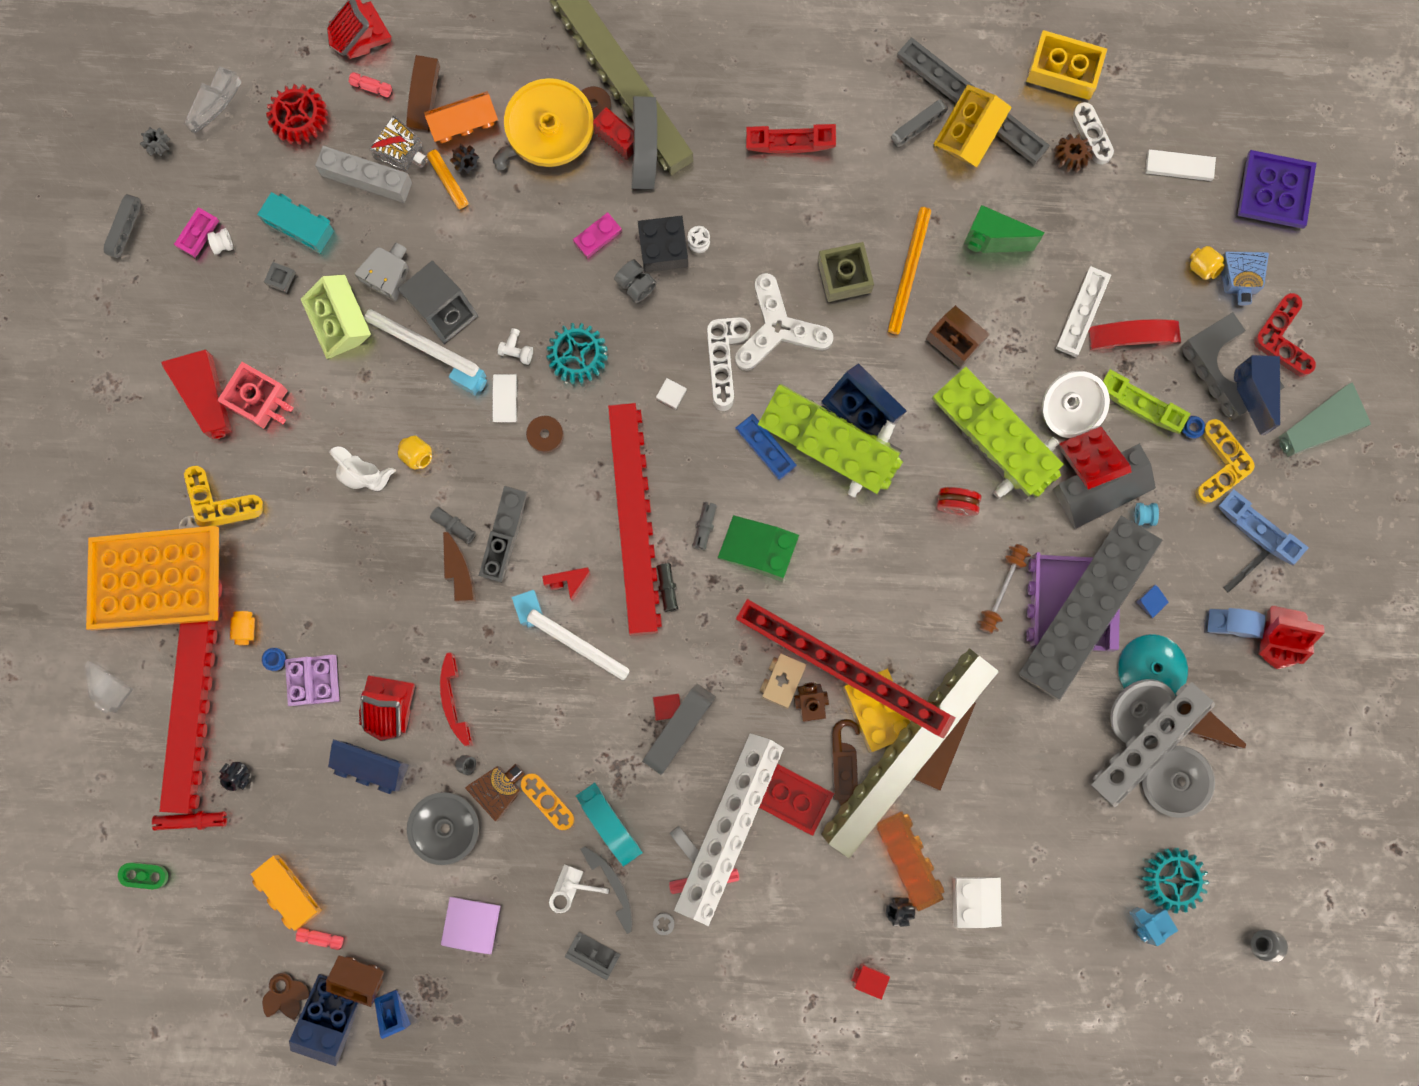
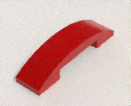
M836 124L813 125V128L769 130V126L746 127V148L751 151L806 153L836 147Z
M1177 320L1123 321L1092 326L1088 330L1090 350L1113 349L1115 346L1152 343L1170 345L1181 343L1179 321Z
M450 652L446 653L441 669V701L446 719L452 731L464 746L469 747L473 746L469 725L467 722H458L450 679L459 677L455 654Z

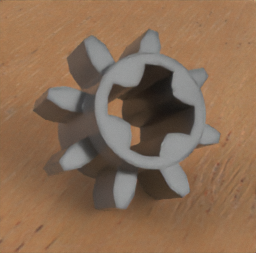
M149 127V130L141 133L144 141L140 145L146 149L150 156L153 153L162 156L165 150H169L167 142L170 141V138L167 134H164L160 127L157 130Z

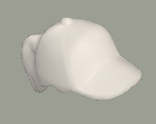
M334 447L329 451L330 455L338 463L336 478L345 486L353 489L367 487L373 491H380L387 484L391 474L396 472L394 468H386L379 471L375 465L362 461L358 456H352L343 447Z

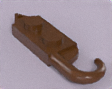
M850 719L838 721L832 730L834 800H837L840 806L849 800L858 786L857 751L855 747L848 743H842L841 730L845 726L852 727L856 735L860 734L858 725Z

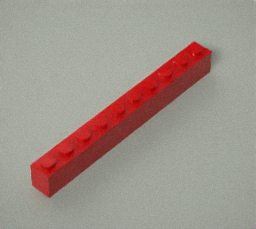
M636 403L608 405L630 636L657 634L658 628L662 627L661 613L656 614L655 607L656 604H660L659 591H654L653 582L657 581L656 567L652 568L651 559L655 558L654 544H649V536H653L652 522H647V513H651L650 499H645L644 492L649 490L648 477H643L642 468H647L646 455L641 454L640 446L644 445V434L639 432L638 423H642L641 409L637 410Z
M219 580L218 597H221L222 584ZM218 607V619H219L220 609H219V607ZM216 621L180 624L159 812L195 814V809L199 807L200 797L197 795L198 785L202 782L200 763L205 756V749L202 747L203 738L207 734L205 716L210 709V701L207 700L208 690H211L212 687L210 669L215 662V655L212 653L213 644L217 641Z
M749 599L745 601L736 617V620L943 739L956 718Z

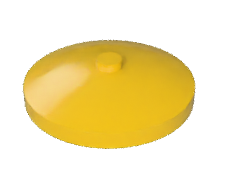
M546 78L524 85L512 96L505 110L504 129L509 144L521 158L534 165L554 167L569 163L583 153L593 135L594 118L588 99L577 87L563 80Z

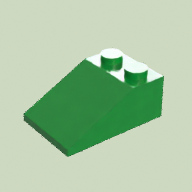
M981 205L964 244L972 251H981L983 253L1034 251L1045 232Z
M733 515L718 559L783 582L799 535L776 526Z

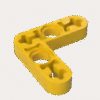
M1212 419L1205 423L1203 437L1226 466L1196 489L1195 496L1203 504H1209L1218 499L1251 474L1255 467L1253 459L1224 423L1217 419ZM1216 426L1218 428L1216 433L1210 434L1211 427ZM1223 435L1226 437L1222 439L1219 443L1216 442V440H1218ZM1225 442L1232 444L1234 448L1232 454H1226L1223 451L1222 446ZM1237 454L1240 455V456H1239L1238 458H1236L1235 460H1233V461L1231 460V458H1233V457L1236 456ZM1245 462L1247 464L1245 469L1239 470L1240 463ZM1221 474H1227L1230 477V484L1228 486L1220 483L1219 476ZM1212 486L1217 488L1209 494L1210 497L1203 496L1204 489L1208 490Z
M191 466L185 470V485L194 520L199 527L218 526L253 519L262 514L263 502L259 496L246 495L213 502L204 469L199 466ZM192 475H197L199 485L195 486ZM197 493H205L207 495L202 501L194 499V495ZM249 504H254L256 509H251ZM240 505H242L243 512L239 511ZM227 507L235 509V513L232 515H225L222 511ZM215 510H218L219 517H216ZM203 513H207V515H208V518H207V519H204V518H203V516H202Z

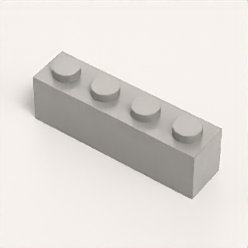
M326 146L322 147L315 165L323 177L405 203L412 185V181L406 172Z

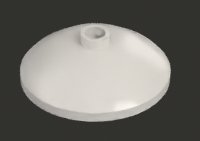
M1071 371L1055 379L1045 392L1042 402L1043 418L1047 426L1059 436L1065 438L1076 437L1101 425L1109 409V393L1103 381L1090 372ZM1073 397L1072 402L1067 404L1068 399Z

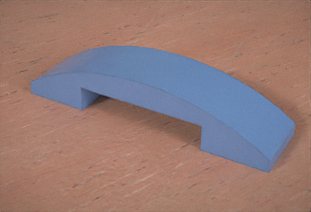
M1233 489L1218 506L1219 509L1233 524L1258 545L1279 559L1294 566L1309 547L1291 533L1287 535L1253 509L1250 501Z

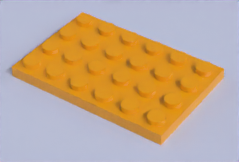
M206 526L89 537L86 630L218 621L219 527Z

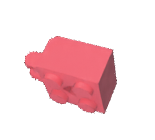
M241 362L217 400L224 407L263 429L270 418L281 424L285 423L286 419L283 416L274 413L278 406L287 412L293 410L291 405L282 401L288 391L282 384L244 362Z

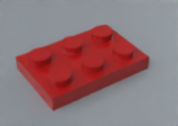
M1102 426L1059 443L1061 452L1088 490L1132 472L1131 465Z
M777 764L759 808L813 836L834 793Z

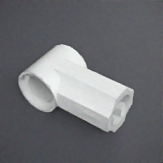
M564 864L549 901L550 907L554 912L564 913L570 909L577 889L566 890L564 883L570 880L574 884H579L583 871ZM559 895H563L567 899V905L564 909H557L554 905V899Z

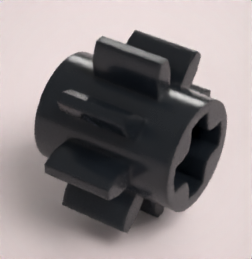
M460 144L455 150L452 149L453 158L450 159V162L455 165L454 168L458 172L464 169L469 174L470 170L477 168V159L480 157L474 153L475 149L471 145L466 149L465 146Z
M232 762L230 765L225 763L219 771L221 773L219 779H221L220 784L226 790L236 791L238 787L243 790L249 782L248 777L250 774H248V768L240 762Z
M892 898V903L887 905L886 916L892 922V926L907 927L910 926L909 921L915 919V906L909 902V898Z

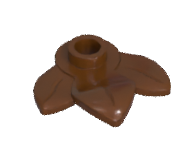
M286 973L274 975L269 981V991L264 995L262 1001L266 1017H270L280 1010L288 1018L296 1019L301 1008L300 1000H305L310 995L307 986L301 981H294ZM279 981L285 982L286 986L284 989L278 987Z

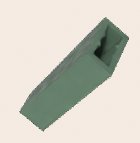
M1353 382L1341 388L1279 436L1280 448L1286 453L1287 457L1357 432L1371 425Z

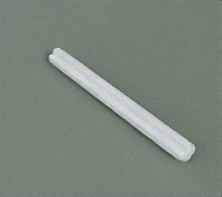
M372 309L367 310L364 315V319L368 323L471 377H474L479 370L475 363Z

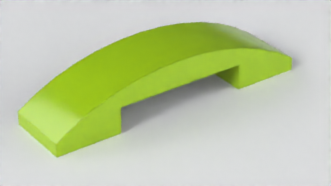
M1109 369L1103 383L1112 401L1150 423L1178 434L1181 433L1191 413L1171 402L1166 404L1130 384L1128 378Z

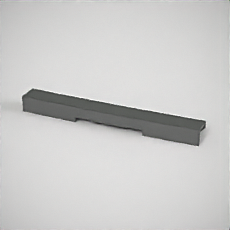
M1263 549L1223 588L1230 592L1270 552Z

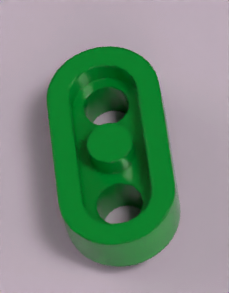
M135 862L122 865L117 875L119 882L125 887L151 890L162 888L168 880V872L163 866ZM131 870H134L136 873L134 879L130 877ZM154 873L159 874L160 877L158 881H155L153 879Z

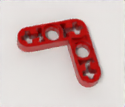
M1289 293L1279 301L1255 335L1254 344L1268 356H1280V364L1299 377H1305L1315 370L1316 362L1314 358L1282 336L1302 307L1301 297L1295 293ZM1290 300L1293 301V307L1287 313L1283 312L1288 306V302ZM1280 317L1284 322L1283 327H1276L1273 324V318ZM1270 331L1273 332V334L1268 339L1269 342L1267 344H1264L1263 337L1266 336ZM1281 347L1289 349V358H1283L1280 355L1279 350ZM1297 355L1298 358L1295 359L1296 361L1291 363L1290 361L1293 360ZM1303 361L1307 363L1305 370L1301 369Z

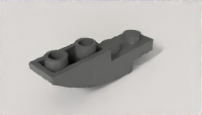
M504 486L479 576L502 582L518 535L528 492Z

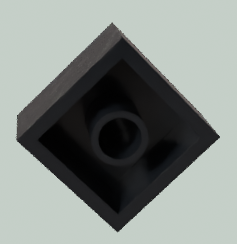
M682 215L638 221L644 273L688 267V253Z

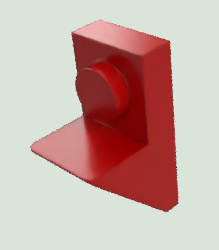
M586 567L544 575L542 578L544 586L546 588L550 587V590H559L564 588V584H568L570 599L573 601L591 574L589 568Z

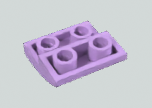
M336 655L285 659L288 706L339 702Z
M450 897L441 945L472 952L492 954L500 906Z

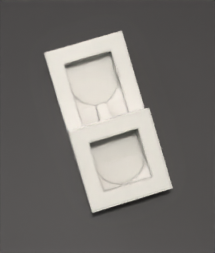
M517 374L493 375V422L517 421Z

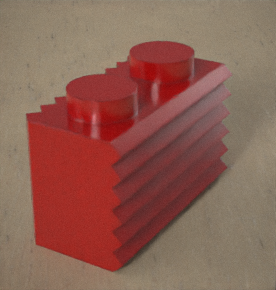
M606 107L593 120L594 132L598 134V137H601V140L608 143V146L611 145V148L618 151L621 157L629 159L633 154L634 130Z

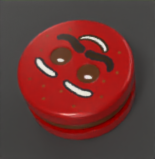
M956 487L939 489L938 495L940 496L936 505L938 510L961 516H976L979 514L982 496L978 492Z

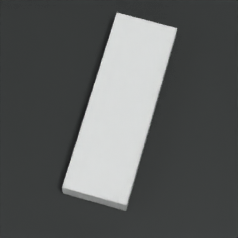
M1149 149L1145 173L1212 181L1214 179L1216 157Z

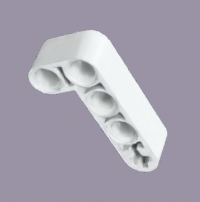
M741 317L713 320L709 323L707 329L713 403L720 411L729 410L734 400L729 344L744 343L750 336V323L747 319ZM740 326L745 328L746 332L744 334H737L734 329ZM718 328L724 333L721 336H714L711 332ZM717 350H722L726 355L723 358H716L713 354ZM719 372H724L728 377L720 381L715 376ZM724 388L725 397L727 398L726 402H722V400L720 399L721 389Z

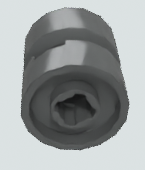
M633 259L617 272L614 280L623 289H628L627 294L638 303L654 290L657 282L648 273L644 274V268Z

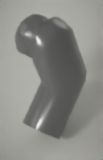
M511 145L502 147L493 157V164H495L497 170H503L507 167L506 160L508 157L518 154L512 149Z

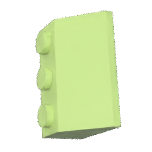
M345 275L323 276L301 298L326 359L360 346L371 335Z

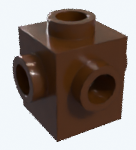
M813 682L798 686V695H794L796 710L800 709L802 721L826 719L825 706L829 705L827 691L823 692L821 684Z

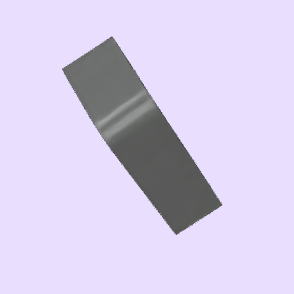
M696 684L685 697L642 762L662 775L699 720L711 706L716 696L699 684Z

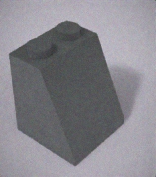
M433 260L398 288L408 304L443 344L479 316L462 290Z

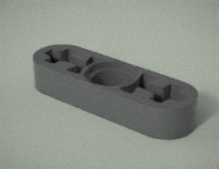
M941 99L937 100L898 128L891 136L892 141L897 147L902 146L941 118L947 112L948 107Z
M129 194L123 197L104 244L105 255L115 258L121 256L140 210V198Z

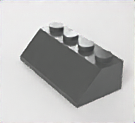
M1140 443L1121 452L1131 465V473L1089 490L1079 476L1076 475L1058 484L1053 489L1074 529L1156 488L1151 463Z

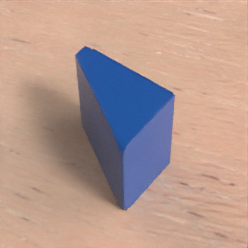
M1156 584L1151 586L1136 601L1151 618L1155 617L1169 603Z

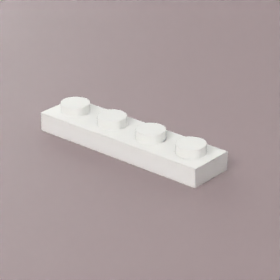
M1092 266L1089 267L1055 349L1074 357L1079 355L1111 274Z

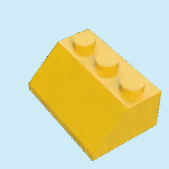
M967 84L936 138L934 145L961 161L977 167L1012 107L998 96Z

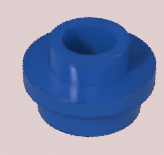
M1190 416L1182 431L1188 438H1199L1204 434L1205 423L1198 416ZM1190 424L1196 426V431L1190 430Z

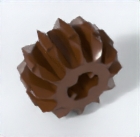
M1070 133L1066 139L1062 137L1059 140V145H1056L1054 148V152L1057 153L1054 156V161H1061L1058 165L1059 168L1065 166L1066 172H1070L1071 168H1073L1077 173L1081 168L1087 167L1088 161L1092 159V154L1090 153L1092 146L1086 145L1088 138L1082 141L1080 134H1077L1074 138Z

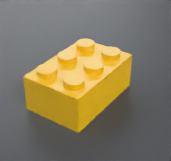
M1043 30L1037 42L1026 82L1090 100L1097 87L1107 48Z
M888 668L878 672L880 675L893 681ZM849 684L842 687L869 753L893 744L898 738L900 731L910 723V720Z

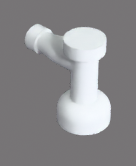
M511 328L507 342H500L498 355L504 356L506 354L518 357L521 363L529 365L533 355V347L515 348L520 331Z

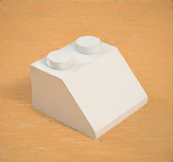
M952 877L953 926L957 928L1002 926L1001 878Z

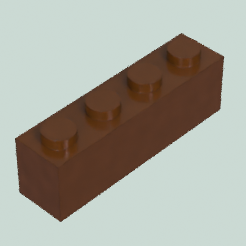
M975 702L912 779L913 781L936 791H941L975 707Z

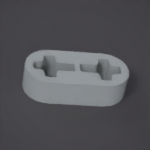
M678 826L670 832V835L694 864L699 850Z

